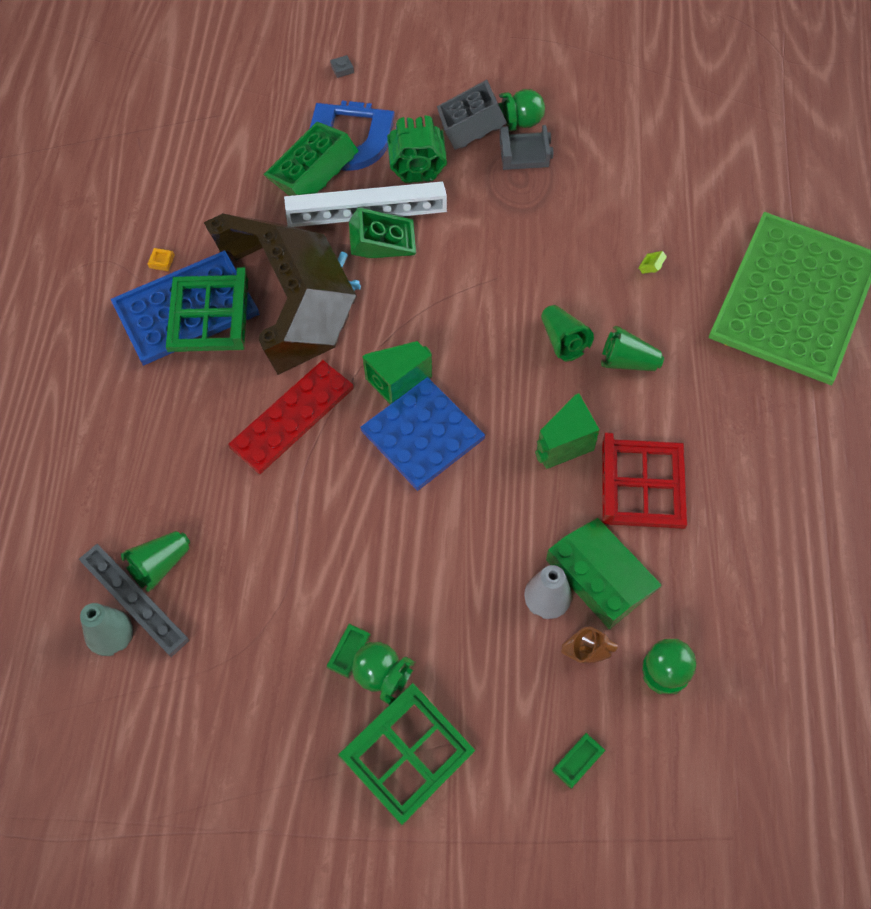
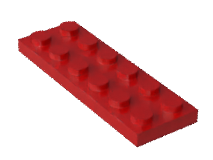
M322 360L228 444L229 448L260 475L354 389L353 384Z

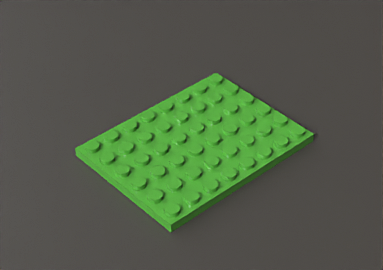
M764 212L708 338L832 386L871 285V250Z

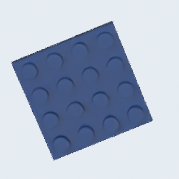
M428 377L360 427L362 433L417 491L485 439V434Z

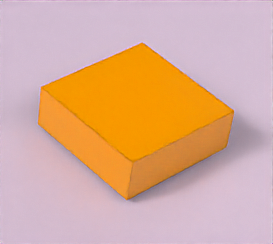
M154 248L147 263L148 267L169 271L175 256L174 252Z

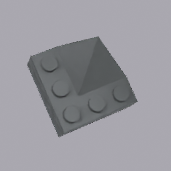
M488 80L437 106L445 133L454 150L464 148L471 141L481 139L490 131L498 130L507 123Z

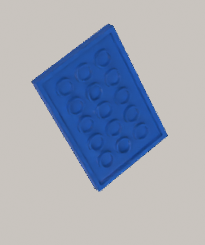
M225 250L110 299L143 366L174 353L167 352L166 350L173 277L237 275V271ZM234 287L211 288L210 308H232ZM206 288L184 289L182 309H204ZM249 292L246 320L260 315ZM204 317L181 318L179 339L202 338ZM209 317L207 337L230 328L232 317Z

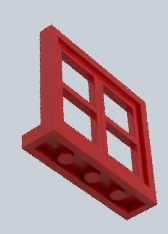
M604 433L602 440V523L606 525L686 529L684 443L614 439V433ZM617 452L642 454V478L618 477ZM647 454L671 455L672 480L648 479ZM618 486L643 488V513L618 512ZM648 488L673 489L674 515L649 513Z

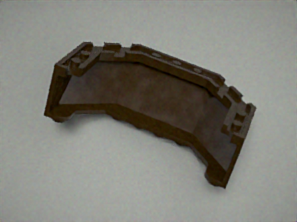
M224 213L204 222L219 251L225 250L226 253H231L235 260L263 248L287 296L276 324L266 328L259 335L260 345L277 375L336 347L340 331L344 329L349 317L350 308L355 303L357 296L325 234Z

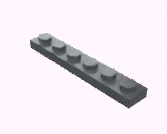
M98 544L79 558L80 562L170 657L175 655L190 641Z

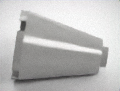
M550 565L536 574L526 585L524 593L525 603L533 614H537L544 619H554L565 614L572 601V591L564 571L558 566Z

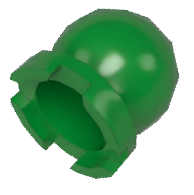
M522 89L513 96L509 92L499 95L502 98V102L498 104L507 122L508 132L515 131L516 126L521 128L536 126L545 114L546 105L542 96L532 89Z
M663 639L652 645L642 662L643 680L651 690L658 694H678L686 688L696 673L697 663L694 652L687 643L679 639Z
M369 642L361 646L356 652L351 668L355 681L362 688L371 692L381 691L380 700L390 705L395 700L392 696L396 690L402 691L413 672L409 667L414 666L416 662L406 656L399 660L397 652L387 644Z

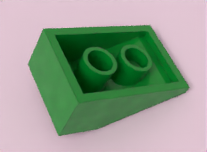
M358 207L349 220L351 255L365 258H383L416 254L413 219Z

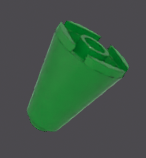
M557 305L548 306L543 310L541 319L555 355L565 362L573 361L584 355L583 350L586 347L590 348L594 340L592 330Z
M619 326L613 327L615 332L609 333L603 348L602 355H606L605 361L601 360L602 367L640 371H656L657 368L660 369L664 362L662 351Z
M174 531L125 550L121 553L122 561L127 559L129 566L126 567L127 571L141 588L147 586L146 592H149L156 587L189 551L190 540L185 533Z

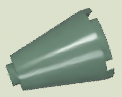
M98 603L88 604L82 609L80 620L84 640L92 652L100 656H112L128 646L132 640L134 630L131 620L126 613Z

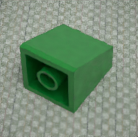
M418 341L367 353L362 356L365 379L389 404L399 399L425 378H432V353L428 347L422 346Z
M579 393L574 395L540 430L535 454L539 463H543L546 469L592 452L595 449L600 429Z

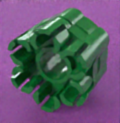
M424 115V127L422 117L416 118V128H414V120L408 117L406 128L405 118L402 117L397 120L396 129L387 135L390 169L405 183L433 181L447 165L443 130L434 126L430 116Z

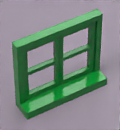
M246 267L237 268V275L173 277L166 338L167 352L245 350L249 286ZM234 287L232 308H210L211 288ZM206 288L204 309H182L184 289ZM204 317L202 338L179 339L181 318ZM209 317H232L230 338H207Z
M412 683L338 754V757L354 772L400 825H403L476 750ZM415 705L434 726L409 748L390 727ZM438 729L457 751L433 774L414 752ZM384 734L403 756L378 780L359 757ZM407 759L426 782L401 805L382 783Z

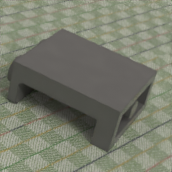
M542 125L541 133L509 135L508 126L500 128L499 142L503 170L549 167L550 159H553V147L549 146L551 144V133L547 132L546 125Z

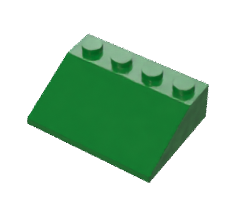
M316 122L264 173V176L289 196L316 194L327 185V182L333 176L340 172L347 162L354 158V155L359 150L347 133Z
M599 518L566 535L548 549L546 561L550 565L558 566L564 571L569 586L609 630L662 587V584Z

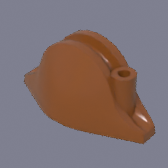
M589 626L579 630L562 644L561 653L580 663H596L609 659L612 656V652L617 650L618 645L612 642L603 632Z

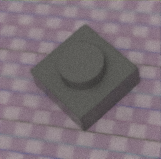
M347 55L330 60L331 68L337 78L354 73V67Z

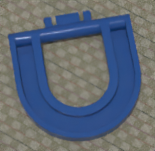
M343 100L341 105L316 103L310 128L316 122L333 127L336 115L372 118L367 140L356 147L359 151L341 170L363 169L374 164L384 155L388 148L387 135L392 131L395 111L372 109V103H367L366 107H364L362 102L349 101V105H347V101Z

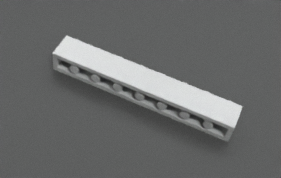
M443 182L284 196L287 225L291 227L349 222L358 207L399 217L447 212V194Z

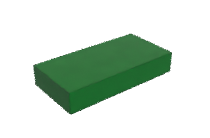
M348 624L326 666L327 669L349 679L352 673L351 666L354 655L361 646L368 643L371 634Z
M585 733L554 767L552 772L572 789L606 750L588 733Z

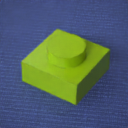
M663 251L648 253L638 269L642 274L655 273L661 269L667 256Z

